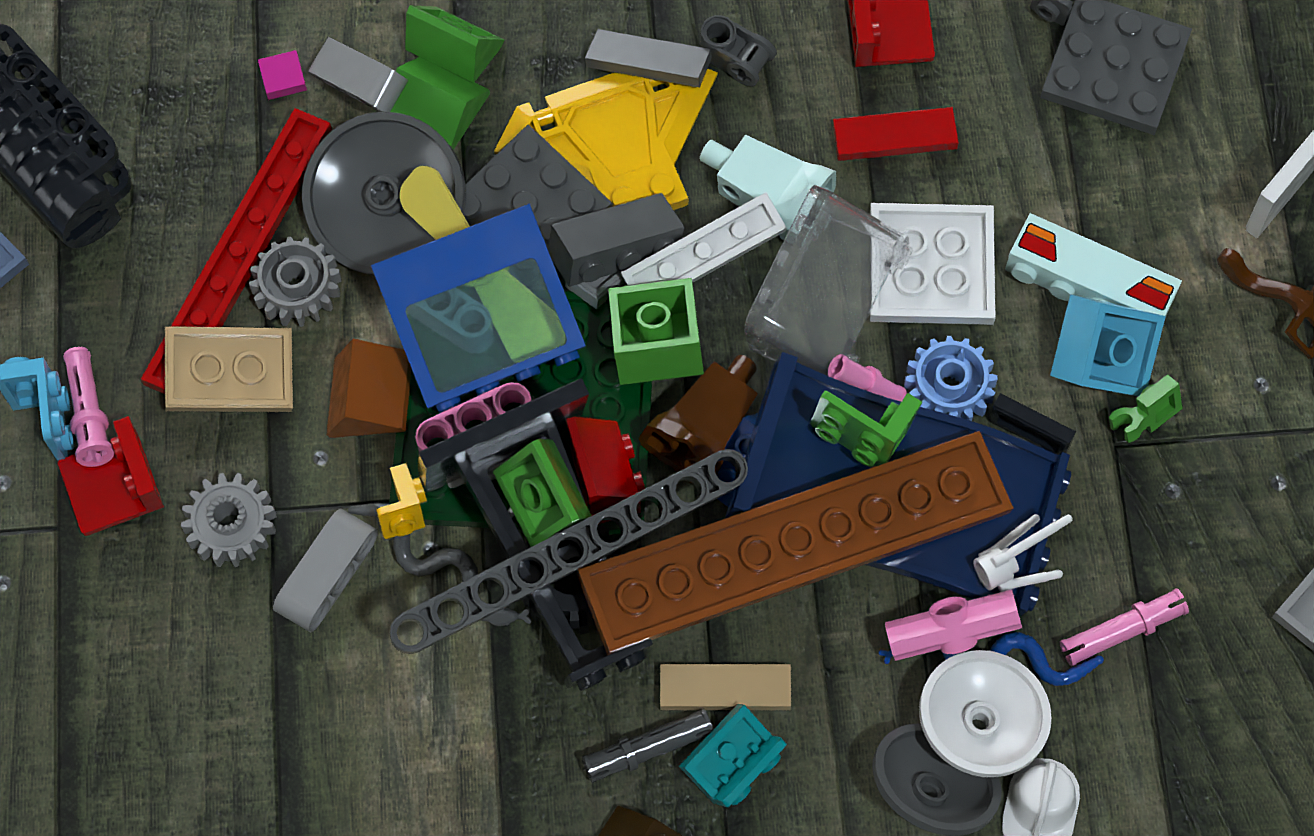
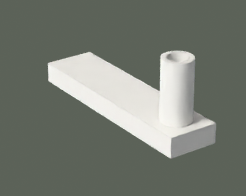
M767 192L622 271L621 274L628 286L692 278V282H695L787 231V227Z

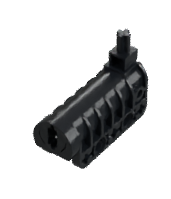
M0 24V40L6 41L10 51L13 53L7 57L0 48V172L66 246L70 248L87 246L106 235L121 220L115 204L130 192L132 186L130 175L124 164L118 159V148L107 131L15 30L8 25ZM15 72H21L24 79L16 78ZM40 92L47 93L50 97L49 101H44ZM65 124H69L73 134L64 131ZM89 145L98 148L97 155L93 156ZM106 172L113 178L118 177L120 184L114 188L112 185L106 184L103 177Z

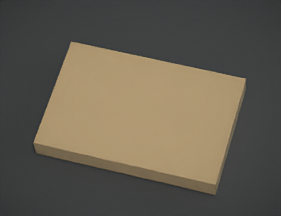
M165 327V411L292 412V328Z

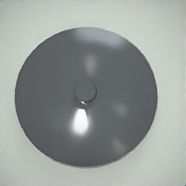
M367 113L342 123L332 130L315 149L303 179V210L315 240L318 244H323L325 252L328 255L333 254L335 260L339 263L368 275H374L371 265L434 241L435 239L403 209L400 202V189L403 182L415 168L419 166L432 167L440 173L458 207L464 214L466 203L465 178L454 150L432 127L419 119L401 113Z

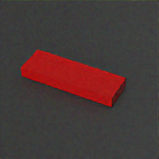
M953 107L833 119V132L838 161L958 148L959 142Z

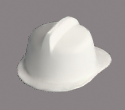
M1043 758L1034 759L1029 765L1015 772L1010 782L1003 813V835L1072 836L1080 800L1079 784L1075 775L1064 764L1053 759Z

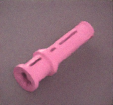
M73 347L64 353L63 359L66 364L74 415L70 421V429L76 435L78 443L75 457L82 466L96 467L106 464L114 457L113 446L108 442L106 434L109 421L107 415L99 408L90 351L88 352V349L85 347Z

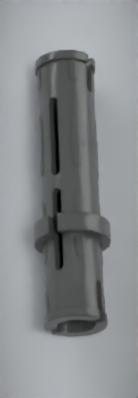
M703 708L686 717L661 725L638 736L636 735L629 739L627 736L618 738V743L582 756L583 764L591 783H594L625 769H628L630 772L636 770L640 763L706 738L713 730V726L707 712Z

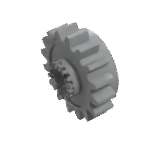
M287 237V241L284 243H271L272 249L267 253L260 252L258 254L259 266H251L250 269L255 280L249 282L252 294L255 295L256 306L258 309L265 308L264 311L269 320H272L279 314L282 326H287L291 318H296L299 327H303L305 317L311 316L312 319L318 322L320 320L318 310L323 308L331 312L333 306L329 297L337 298L341 294L337 283L342 280L339 269H335L337 267L333 254L326 256L323 244L320 243L314 247L310 244L309 238L306 237L302 242L293 241L292 237ZM293 278H303V280L298 284L290 285L288 283L289 281L291 282Z
M224 473L219 474L218 484L215 485L204 479L202 483L205 491L200 494L197 491L191 490L189 494L194 505H184L182 507L185 517L189 518L181 522L184 533L190 534L186 538L188 545L191 549L198 548L197 553L203 561L212 556L218 567H221L224 561H232L234 567H238L240 560L248 558L251 561L255 560V552L259 548L267 549L269 547L266 536L276 532L274 524L268 521L277 517L274 507L268 505L271 502L268 492L262 491L259 493L260 486L255 479L245 485L243 476L240 473L235 475L233 482H228ZM237 515V520L234 521V524L231 523L230 526L220 524L226 516Z

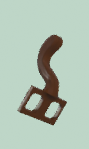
M1225 248L1217 258L1221 270L1230 280L1245 290L1288 302L1295 312V316L1285 330V333L1308 359H1313L1314 339L1310 346L1307 347L1297 336V329L1304 318L1314 327V286L1311 290H1304L1287 282L1262 277L1248 269L1237 251Z

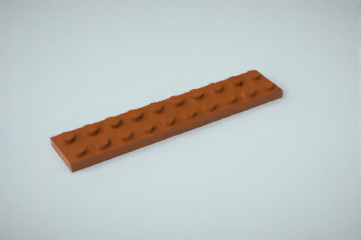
M980 431L578 569L577 577L606 652L610 655L645 640L657 639L1007 515L1014 508Z

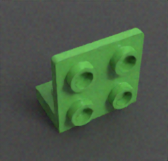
M825 390L819 399L810 424L816 428L815 432L823 440L831 444H837L838 442L852 451V456L861 464L868 467L879 466L889 461L909 431L922 401L907 393L900 405L893 401L891 402L878 423Z

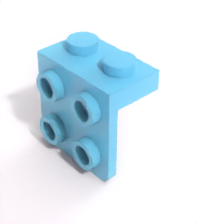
M14 357L6 360L4 364H0L1 393L13 411L40 407L43 439L57 461L65 459L68 456L67 450L74 449L73 434L70 425H65L64 411L70 410L67 387L61 386L58 372L51 371L44 357L36 359Z

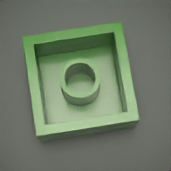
M692 278L608 288L614 355L620 385L704 374Z

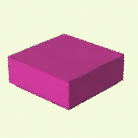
M296 50L258 59L268 100L307 91Z

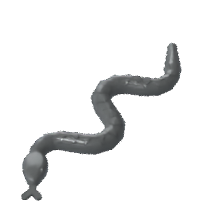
M369 503L350 506L348 512L350 514L378 517L376 510L389 504ZM410 534L394 537L393 548L396 561L405 572L422 577L434 574L445 566L453 564L459 568L462 574V582L478 575V568L471 556L460 549L443 548L426 559L419 560L411 553ZM508 607L481 620L489 621V623L495 626H508L517 619H522L528 624L532 622L527 616L530 613L529 608H526L522 613H517Z

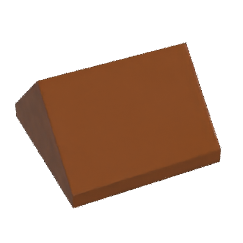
M353 338L335 357L326 434L328 437L336 438L406 431L412 368L404 349Z

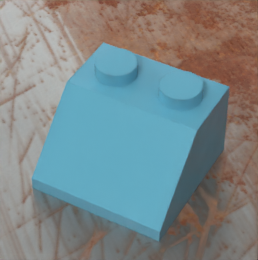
M1070 294L1050 376L1080 386L1140 396L1142 391L1149 385L1166 316Z

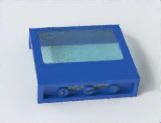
M530 203L371 265L428 409L436 406L438 413L462 404L460 396L476 391L477 396L501 386L499 381L515 375L517 382L536 376L541 373L538 366L554 360L558 367L579 359L580 356L577 350L586 346Z

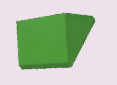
M409 5L406 12L405 50L472 83L481 75L505 41V39L438 7Z
M421 57L397 67L396 72L408 79V82L390 112L409 115L421 120L437 131L454 150L490 95V90Z
M537 439L532 441L493 471L531 547L591 517L553 440Z

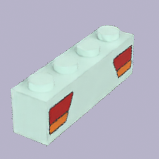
M1031 213L1009 253L1005 268L1017 280L1026 284L1035 283L1044 287L1053 296L1064 301H1069L1071 294L1163 316L1167 315L1182 282L1178 278Z

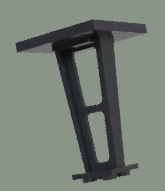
M578 379L418 452V477H420L425 494L461 477L507 559L527 550L528 547L488 476V470L490 467L510 459L532 441L537 439L553 440L583 498L559 435L560 432L567 430V418L581 417L589 397V392L583 379ZM574 541L557 550L559 557L565 562L572 558L581 557V549ZM605 556V557H603V558H601V559H599V560H597V561H595V562H593V563H591V564H589V565H587V566H590V565L596 564V563H598V562L607 560V558H606V556ZM525 560L518 565V575L522 581L532 584L541 579L542 570L537 562ZM549 586L529 595L572 672L564 680L567 689L577 684L579 690L583 691L602 682L607 677L606 670L617 666L621 673L642 663L647 658L645 652L653 645L651 639L621 649L610 655L607 654L604 645L594 650H585L579 643Z

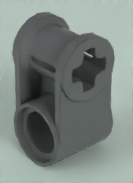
M722 15L711 16L703 22L699 47L711 49L712 59L710 64L731 75L736 81L745 86H755L759 81L758 74L766 62L772 61L777 55L774 45L765 37L752 33ZM719 37L726 42L714 43L709 39Z

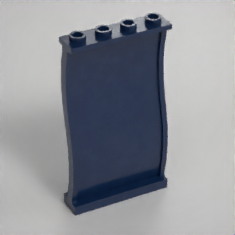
M782 352L773 365L744 458L748 466L747 476L744 482L734 489L725 519L873 468L858 462L852 456V451L838 442L837 444H831L823 440L815 432L816 428L811 426L810 423L815 409L825 390L878 423L892 401L900 405L901 401L859 389L798 363V357ZM920 407L909 431L888 462L980 431L1014 509L1007 515L865 565L918 579L971 599L1000 593L998 587L992 590L985 588L975 571L973 560L979 557V553L991 548L1034 514L1039 515V522L1009 545L1008 549L1060 519L1061 509L1056 508L1059 494L1063 495L1070 482L1071 471L1066 469L1070 455L1064 452L1059 455L997 429ZM1047 538L1015 556L1019 571L1014 573V578L1037 574L1038 571L1042 572L1045 569L1050 556V548L1045 546ZM1032 584L1012 589L1019 617L1027 611H1032L1038 600L1040 588Z

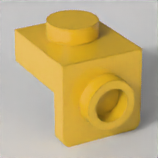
M406 463L390 468L399 502L380 507L376 510L385 539L405 536L414 530L425 527L420 503L427 502L420 477L412 479Z

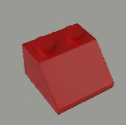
M584 417L566 419L570 454L584 501L591 516L645 489L641 473H633L629 459L635 458L629 433L621 435L617 421ZM641 501L637 504V514L641 513ZM603 520L599 522V524L609 522L611 520Z

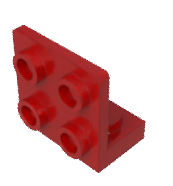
M848 0L856 67L931 62L934 60L935 51L928 0Z
M129 416L113 421L117 437L111 438V441L108 442L113 446L114 457L106 464L96 467L82 466L77 462L75 454L58 461L80 531L84 536L164 508L139 434Z

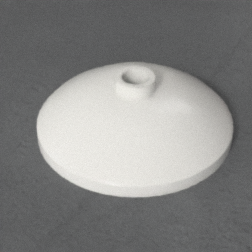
M985 650L967 651L954 655L936 667L927 679L921 693L919 717L927 741L944 761L962 772L980 777H1001L1015 773L1029 765L1038 756L1048 739L1051 728V708L1047 694L1040 681L1027 667L1007 655ZM976 719L984 722L986 729L976 728L972 721Z

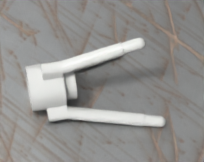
M1034 514L991 548L979 553V557L973 560V564L985 588L992 590L998 587L1000 592H1004L1017 587L1061 578L1063 576L1061 570L1014 578V573L1019 571L1015 556L1071 523L1072 516L1065 515L1008 549L1009 545L1039 522V515Z

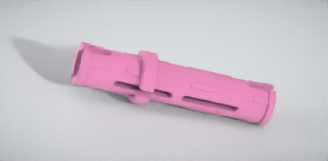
M1175 588L1171 592L1146 604L1142 601L1137 602L1131 606L1132 610L1068 639L1061 640L1060 647L1062 652L1080 646V650L1065 656V659L1070 666H1074L1078 662L1141 633L1146 636L1154 633L1156 626L1189 613L1187 602L1173 608L1168 607L1169 604L1184 598L1183 594L1179 589Z

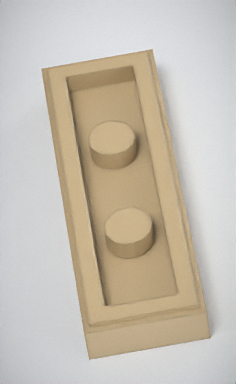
M660 664V710H700L703 708L705 710H732L737 704H743L749 710H791V664Z

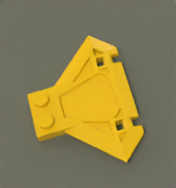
M707 69L700 88L614 72L545 96L548 106L545 109L534 112L529 102L516 107L494 150V154H498L529 124L612 202L613 206L663 193L673 210L685 207L689 203V198L674 165L716 80L718 72ZM666 84L667 88L654 92L653 87ZM555 123L556 127L542 131V126Z

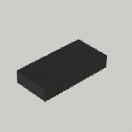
M1001 393L993 405L989 419L991 423L1058 455L1062 452H1068L1076 431Z

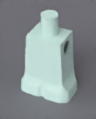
M747 135L743 137L734 151L714 140H710L700 155L701 162L719 171L717 174L719 194L739 207L767 192L787 227V231L779 236L793 248L802 241L836 188L835 170L822 165L804 162Z

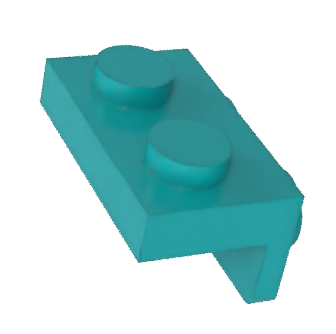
M737 704L679 767L713 804L729 807L745 799L751 791L750 784L760 773L764 774L770 771L781 758L779 753L785 748L787 743L781 737L773 736L745 705Z

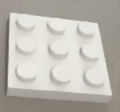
M871 203L870 322L994 325V206Z

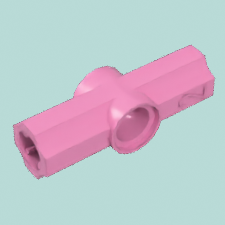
M1012 589L969 601L962 597L944 598L934 603L927 612L885 622L890 648L895 661L936 650H941L945 654L962 653L973 648L979 639L1022 628Z

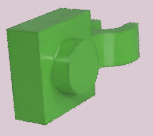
M1167 374L1156 384L1147 386L1140 396L1136 398V407H1123L1111 413L1109 416L1110 428L1116 430L1123 424H1130L1124 429L1125 440L1128 443L1138 439L1145 429L1152 433L1182 410L1179 383Z

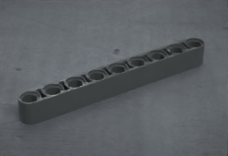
M725 449L718 451L401 613L394 619L390 628L392 645L396 650L404 654L418 653L578 571V569L722 497L744 482L748 472L746 459L735 450ZM718 461H728L735 467L736 477L734 481L723 482L716 476L715 465ZM687 480L696 486L698 493L694 502L680 500L676 494V484L678 481ZM642 500L654 502L659 510L657 521L650 523L641 520L636 511L638 502ZM603 520L615 522L620 529L618 541L608 543L601 540L597 533L599 522ZM572 540L579 545L581 557L577 562L566 563L559 557L557 549L561 541ZM533 560L539 564L542 576L538 582L531 584L521 580L518 575V565L522 561ZM486 580L497 582L503 592L501 600L494 604L483 602L477 592L479 584ZM444 601H455L462 607L463 616L458 623L449 625L439 619L437 610ZM406 621L418 623L423 631L421 641L412 646L403 644L397 636L399 625Z

